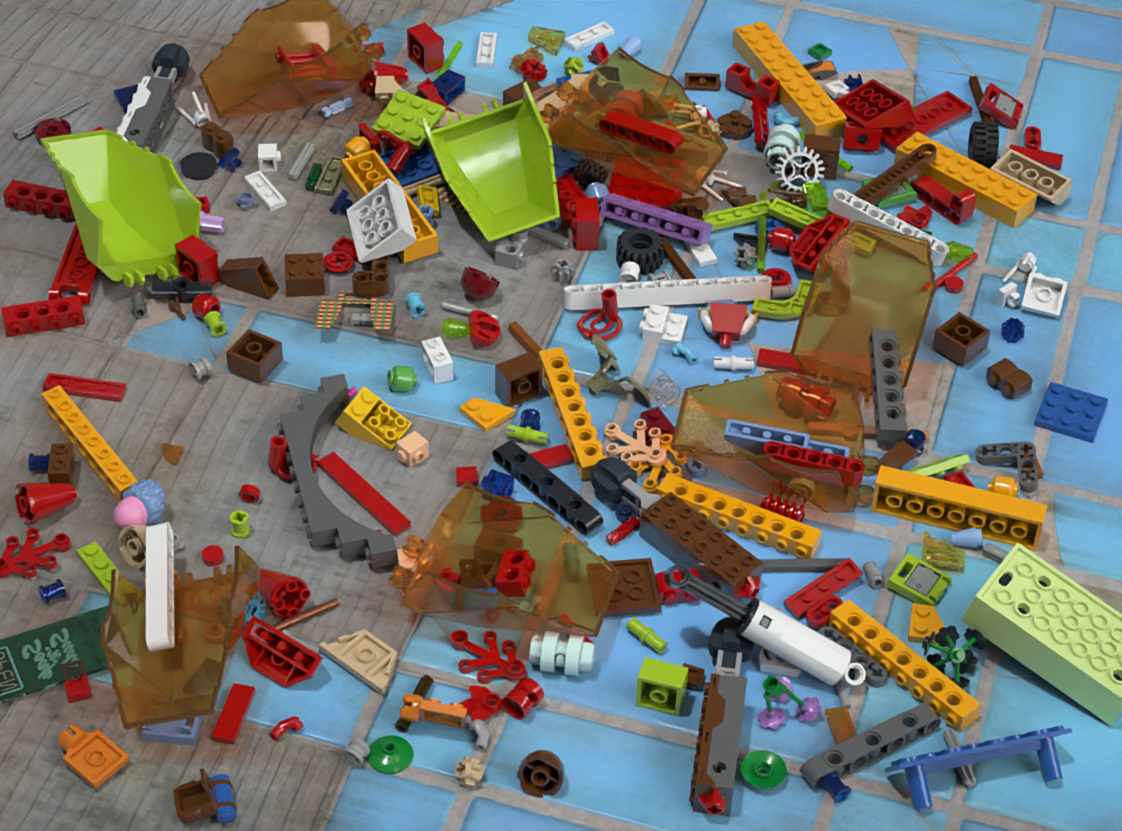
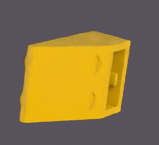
M363 386L335 422L351 436L388 450L393 449L396 442L400 440L412 424L365 386Z

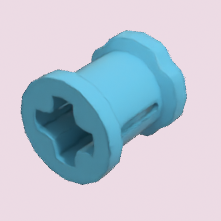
M416 292L408 294L404 299L405 304L410 308V315L414 318L423 316L427 311L425 304L421 302V295Z

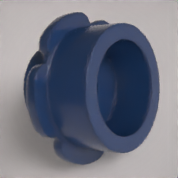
M621 504L615 510L617 519L622 523L636 515L635 509L629 504Z

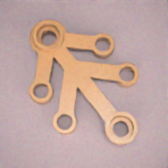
M638 419L634 422L637 440L622 432L616 423L606 425L604 433L608 441L620 440L628 445L618 447L615 443L608 444L606 446L608 456L615 457L621 454V461L627 465L648 462L653 467H660L665 463L667 455L666 451L660 448L662 434L659 428L655 427L649 430V437L652 440L651 449L646 446L645 431L647 430V424L645 420ZM641 452L643 454L633 456L632 453Z

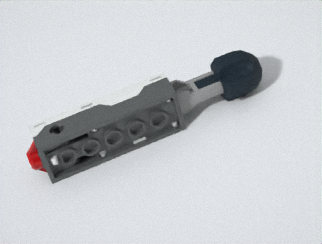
M171 43L165 44L159 49L152 61L154 76H144L142 82L138 84L137 92L133 94L132 103L128 105L127 113L122 118V124L117 128V134L122 135L123 140L127 142L135 141L136 146L143 149L144 147H149L152 153H155L175 109L173 83L177 82L179 77H184L189 68L190 57L182 46Z

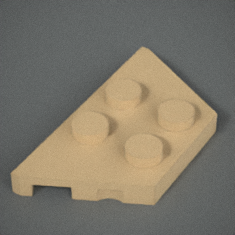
M365 629L357 631L352 635L338 637L337 642L330 644L322 642L319 644V650L380 694L385 692L398 658L397 651Z

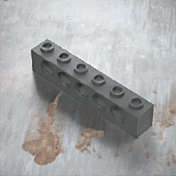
M872 328L868 338L876 440L901 441L903 434L907 432V422L904 421L906 407L905 404H902L904 398V388L901 387L903 373L899 371L901 364V354H898L900 340L896 338V330Z

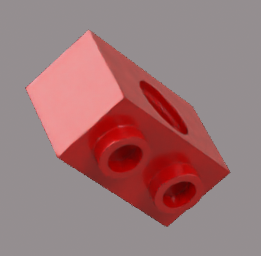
M844 121L841 143L847 150L879 151L882 129H865L855 122ZM860 135L866 136L865 139L861 141L857 140V137Z

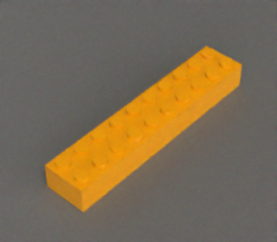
M765 21L734 28L732 46L760 79L764 75H768L780 81L778 101L792 117L798 116L799 126L806 134L831 137L842 136L844 121H847L845 114Z

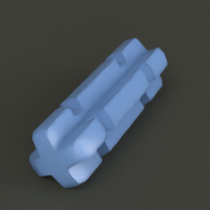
M347 97L343 101L340 100L329 105V107H323L321 115L327 118L331 114L334 115L344 111L345 108L349 109L353 107V100Z

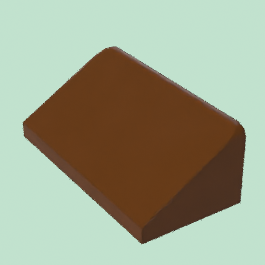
M685 72V90L719 91L720 74Z

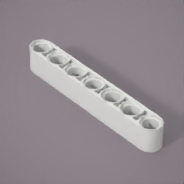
M835 189L827 205L832 213L850 219L851 223L933 266L942 265L949 252V247L944 242L843 189Z
M169 522L146 528V643L150 652L172 648L175 643L174 535Z

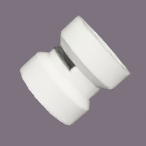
M630 261L625 262L621 267L619 283L638 282L639 265Z

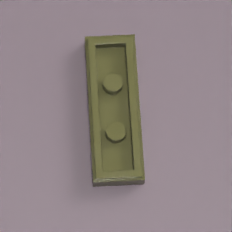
M329 155L314 187V194L333 195L342 175L341 160L346 157Z

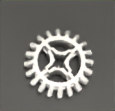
M800 146L796 147L797 152H794L791 147L789 148L790 155L784 151L783 154L786 158H778L782 165L776 164V167L781 168V170L775 171V174H781V177H778L776 180L784 181L780 187L783 188L787 185L786 191H790L792 188L793 192L799 190V192L802 191L803 193V190L806 189L807 194H810L808 188L812 187L813 190H816L813 184L816 182L820 185L821 182L817 178H824V175L819 174V171H824L825 168L818 166L823 161H816L819 158V154L813 157V149L808 154L806 153L807 147L803 148V152H800ZM806 156L809 160L803 164H798L793 157ZM787 162H789L793 167V172L786 178L784 170ZM794 163L800 168H805L803 172L806 178L800 174L795 175L796 167L793 165ZM814 164L815 174L811 180L807 176L806 171L810 165ZM796 178H802L807 184L796 186L790 182Z

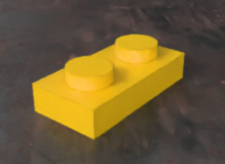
M418 185L417 197L419 206H431L434 210L432 216L438 217L440 210L436 187Z

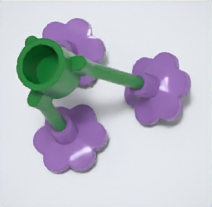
M768 675L763 682V689L765 690L763 697L766 700L767 707L757 717L760 721V727L777 730L780 725L786 722L782 708H773L771 701L779 700L783 703L790 697L798 704L796 708L798 720L804 723L806 721L813 722L816 719V715L821 712L822 707L819 705V699L817 697H806L800 700L793 694L794 688L790 685L791 681L787 676Z

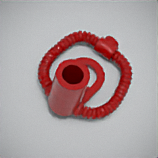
M379 130L377 136L380 138V141L396 149L387 167L399 174L411 154L414 155L416 152L411 146L412 142L409 140L404 141L388 130Z
M604 290L601 293L602 308H594L588 311L578 321L577 328L582 332L584 339H592L594 335L605 333L614 323H617V327L613 332L598 336L604 341H608L620 333L623 324L620 316H618L617 293L615 290ZM598 313L601 314L590 323L591 330L583 327V324L590 316ZM603 318L609 321L602 329L594 327Z
M274 436L270 440L268 467L274 470L281 478L295 481V478L291 479L290 474L285 473L289 472V467H285L287 441L284 437ZM312 452L311 467L314 474L319 459L318 455L315 456Z

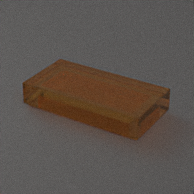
M847 706L825 709L824 715L835 746L857 735Z

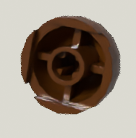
M536 750L529 753L522 760L517 772V778L519 777L521 788L529 795L537 798H543V795L550 794L553 796L561 789L564 781V765L553 752Z

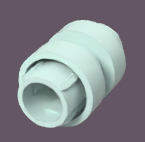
M778 125L769 133L763 156L768 165L774 170H781V168L776 167V164L782 165L778 158H786L783 154L784 151L790 155L789 148L792 147L793 151L797 152L796 147L800 146V134L792 125ZM787 162L785 169L789 168L792 165L789 162Z
M546 631L544 636L534 635L532 637L529 662L540 665V671L554 673L556 666L565 667L564 674L579 676L580 671H592L595 645L584 642V636L570 634L567 641L560 640L559 632Z

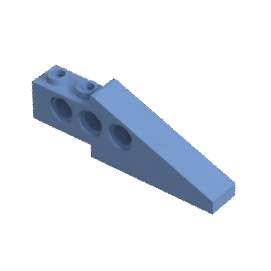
M727 419L724 440L760 457L762 456L763 446L768 441L781 442L845 457L849 456L850 447L809 440L810 434L733 419Z

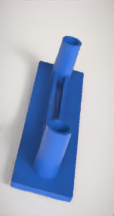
M1063 725L1021 735L1017 734L988 740L978 744L974 743L945 749L934 754L931 752L892 761L891 766L885 768V772L905 770L914 810L933 806L926 777L927 773L1035 750L1037 751L1044 781H1053L1063 778L1054 737L1069 734L1073 731L1072 728L1064 729Z

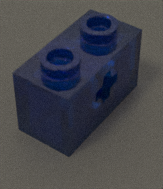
M449 69L432 82L447 106L465 91V76Z

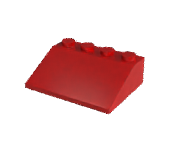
M874 79L833 101L847 118L865 129L900 127L915 118L908 99Z

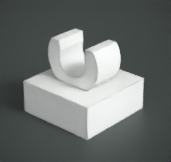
M1010 282L1000 288L996 304L1001 308L1007 304L1012 308L1017 306L1018 302L1015 300L1020 297L1019 293L1016 292L1017 285Z

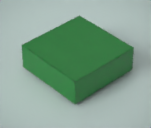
M818 43L808 49V55L818 61H822L832 55V50L822 43Z

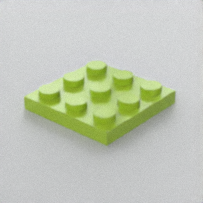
M398 89L373 125L372 131L377 134L379 130H388L404 141L409 140L412 142L411 146L420 151L427 141L421 118H426L429 129L432 131L445 114L446 108Z

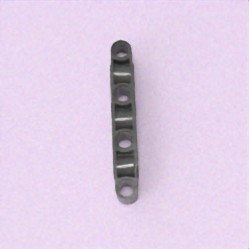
M922 703L807 760L800 767V773L813 789H820L932 733L940 726L941 719L928 704Z

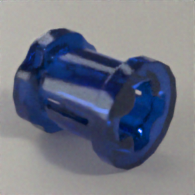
M30 453L28 460L29 471H48L50 453H47V455H34V453Z
M56 579L55 583L44 587L42 585L38 586L40 597L45 605L49 604V601L52 599L66 597V590L60 579Z
M838 772L829 773L821 781V786L824 789H828L835 803L844 801L851 794V788L844 785L840 780Z

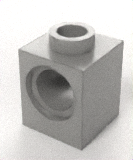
M501 239L495 250V265L517 270L519 264L523 263L525 258V252H522L523 244Z

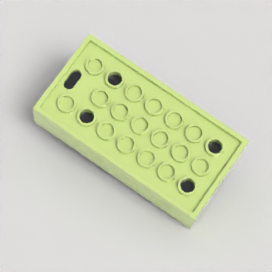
M1017 542L977 593L961 621L972 629H977L989 641L1112 726L1122 713V614Z

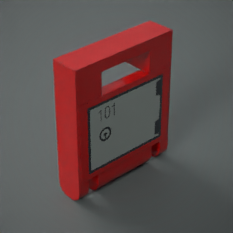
M990 83L985 89L979 109L1006 127L1014 130L1018 125L1024 105Z

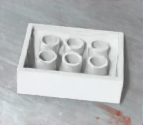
M389 178L346 210L358 260L361 263L403 251L417 240L404 191Z

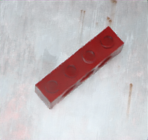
M12 179L3 192L6 208L75 221L66 190Z
M80 295L1 307L6 337L85 325Z

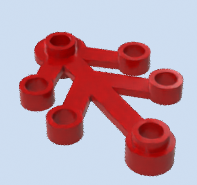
M29 528L26 531L27 539L19 555L13 558L11 557L14 551L20 547L18 537H8L6 539L7 547L0 558V578H5L11 573L33 578L37 575L36 566H42L48 570L55 569L57 567V559L54 555H48L45 558L37 556L54 549L59 553L67 552L71 548L70 537L65 533H59L54 537L53 541L32 549L35 542L39 540L40 535L37 528ZM21 563H25V564H26L24 567H22V566H17L18 564H21Z
M455 630L451 634L452 647L456 650L465 649L480 657L473 660H460L458 663L460 673L469 674L473 668L493 665L499 667L492 670L480 669L477 672V681L480 684H487L491 678L504 676L511 680H519L525 676L526 667L521 660L516 658L515 643L511 640H506L502 643V652L507 655L508 661L500 658L496 643L497 634L494 631L489 630L484 633V643L488 645L489 651L468 641V634L464 630Z

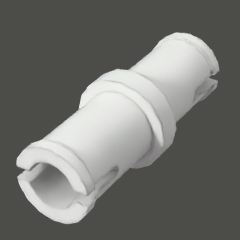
M732 355V357L714 356V369H731V371H736V369L753 370L754 357L741 358L736 357V355Z

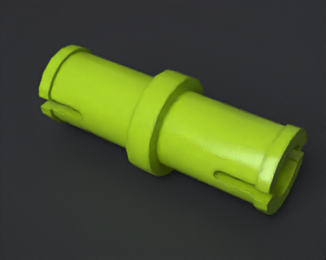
M508 424L507 429L515 432L506 431V437L521 439L525 443L530 441L546 445L547 440L539 437L548 438V432L533 430L529 426L524 428Z
M636 617L628 621L626 629L639 637L641 643L648 644L658 654H662L666 650L668 642L656 635L654 629L651 627L647 628Z

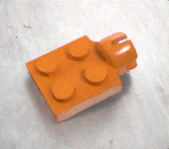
M410 693L404 695L403 704L406 706L400 708V719L410 722H418L421 719L423 721L466 729L468 721L467 709L463 708V705L458 703L446 705L434 698L423 700L422 696Z
M71 724L68 728L72 731V734L64 729L58 737L59 747L66 752V755L62 757L63 763L94 790L130 761L129 755L98 729L92 733H87L79 725Z

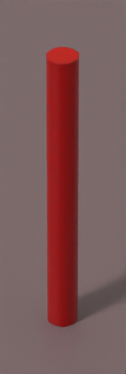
M976 252L970 254L928 285L926 291L932 293L944 284L947 277L955 276L978 258V254Z

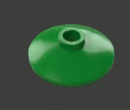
M383 736L376 739L369 746L368 762L374 770L383 774L402 772L409 767L413 760L411 744L399 736Z
M757 750L743 758L740 772L743 779L749 785L758 789H772L783 783L787 775V767L784 760L776 753L767 750Z

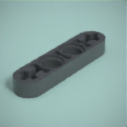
M824 626L819 630V634L851 651L850 663H854L857 660L866 663L863 666L866 673L864 681L868 685L875 688L884 686L887 677V671L884 667L835 628Z

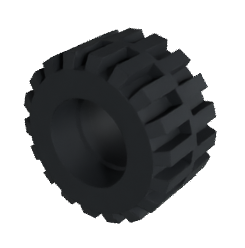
M974 121L969 132L968 158L984 167L991 168L996 163L998 156V125L996 122Z
M635 227V229L630 228L628 231H623L622 235L618 236L616 262L619 267H622L625 262H634L640 267L639 275L654 273L661 267L663 263L664 240L660 237L659 233H655L654 230H649L645 227Z

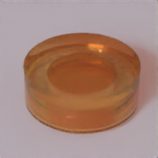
M174 622V645L182 643L187 637V629L180 622Z

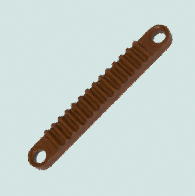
M928 143L919 146L853 193V195L872 205H876L877 201L881 202L882 198H886L888 193L892 194L893 190L898 189V186L902 187L904 182L907 183L909 178L913 179L914 175L917 176L919 174V171L923 172L924 167L936 159V147ZM927 151L932 152L931 154H928V155H927V154H923L924 152H927Z

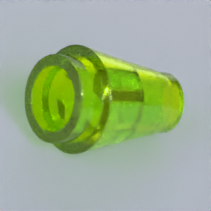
M955 241L946 242V245L949 247V252L946 256L948 259L972 258L973 247Z
M450 317L443 319L442 334H446L447 337L469 335V324Z

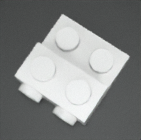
M1030 273L1021 309L1059 318L1068 282L1060 278L1046 277L1041 273Z
M650 304L649 309L645 308L643 320L645 321L640 323L639 332L642 333V341L675 346V343L678 342L681 343L688 316L669 313V307Z

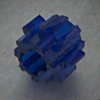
M1012 317L1002 323L1001 336L1008 343L1014 344L1020 341V338H1024L1025 325L1018 318Z

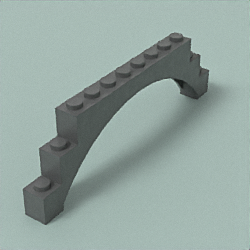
M344 374L320 378L321 386L317 387L318 393L300 396L301 404L297 405L298 411L280 414L281 423H277L279 435H283L287 441L285 458L286 463L291 464L289 466L290 478H295V481H293L294 493H299V496H297L299 509L303 508V511H301L303 524L307 523L305 527L306 537L311 539L313 547L335 543L336 549L341 550L343 558L365 554L366 561L370 560L372 569L398 564L397 548L393 534L386 535L377 532L345 515L326 497L313 474L311 455L318 433L333 412L343 403L349 402L348 385Z

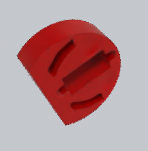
M473 310L469 314L470 341L479 346L493 345L501 332L496 319L480 310Z

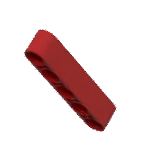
M610 110L599 121V127L607 134L666 154H673L684 143L683 135L676 130L616 110Z
M776 441L766 442L761 456V464L765 468L850 487H857L861 484L865 470L864 463L858 459Z

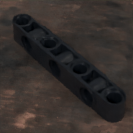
M509 440L492 451L494 460L581 534L587 535L603 525L602 515L593 506L514 441Z

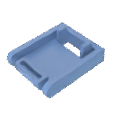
M152 697L149 702L150 706L146 710L140 738L145 741L195 746L204 713V702ZM188 717L195 718L192 728L191 726H186Z

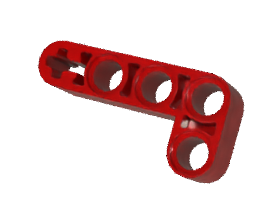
M923 175L910 183V186L917 193V199L951 223L959 225L973 216L976 196L971 189L966 188L955 195L927 175Z

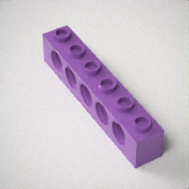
M614 193L603 197L600 215L641 228L652 229L657 233L699 246L709 242L713 225Z

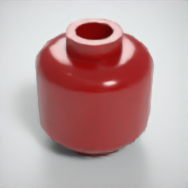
M775 227L772 232L768 233L767 243L770 244L773 251L785 253L789 252V248L796 241V234H793L791 229Z
M208 294L198 295L192 303L193 314L203 320L207 313L211 311L220 313L221 311L220 301Z

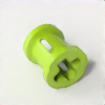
M211 311L205 315L204 322L210 327L212 336L218 337L227 331L226 324L221 321L219 312Z
M236 510L230 515V522L233 525L231 527V534L235 538H245L250 533V526L247 524L249 520L248 513L242 510Z

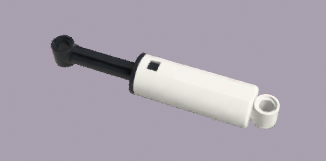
M682 564L674 565L665 571L664 581L669 587L684 590L738 620L735 628L736 633L823 682L833 686L840 680L845 686H854L861 684L865 680L866 673L864 667L858 663H850L851 651L756 597L752 598L745 605L692 575L689 568ZM675 570L679 571L682 575L680 582H676L673 578ZM850 669L854 670L855 672L854 680H851L848 677V671Z

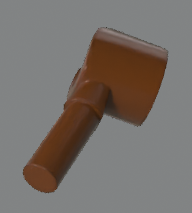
M174 297L175 302H170L168 299L169 311L176 312L182 321L186 320L180 309L179 298Z

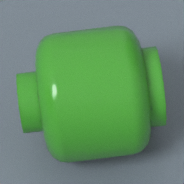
M395 365L392 370L388 371L387 385L393 391L410 392L413 386L417 385L418 377L417 374H414V370L411 367Z

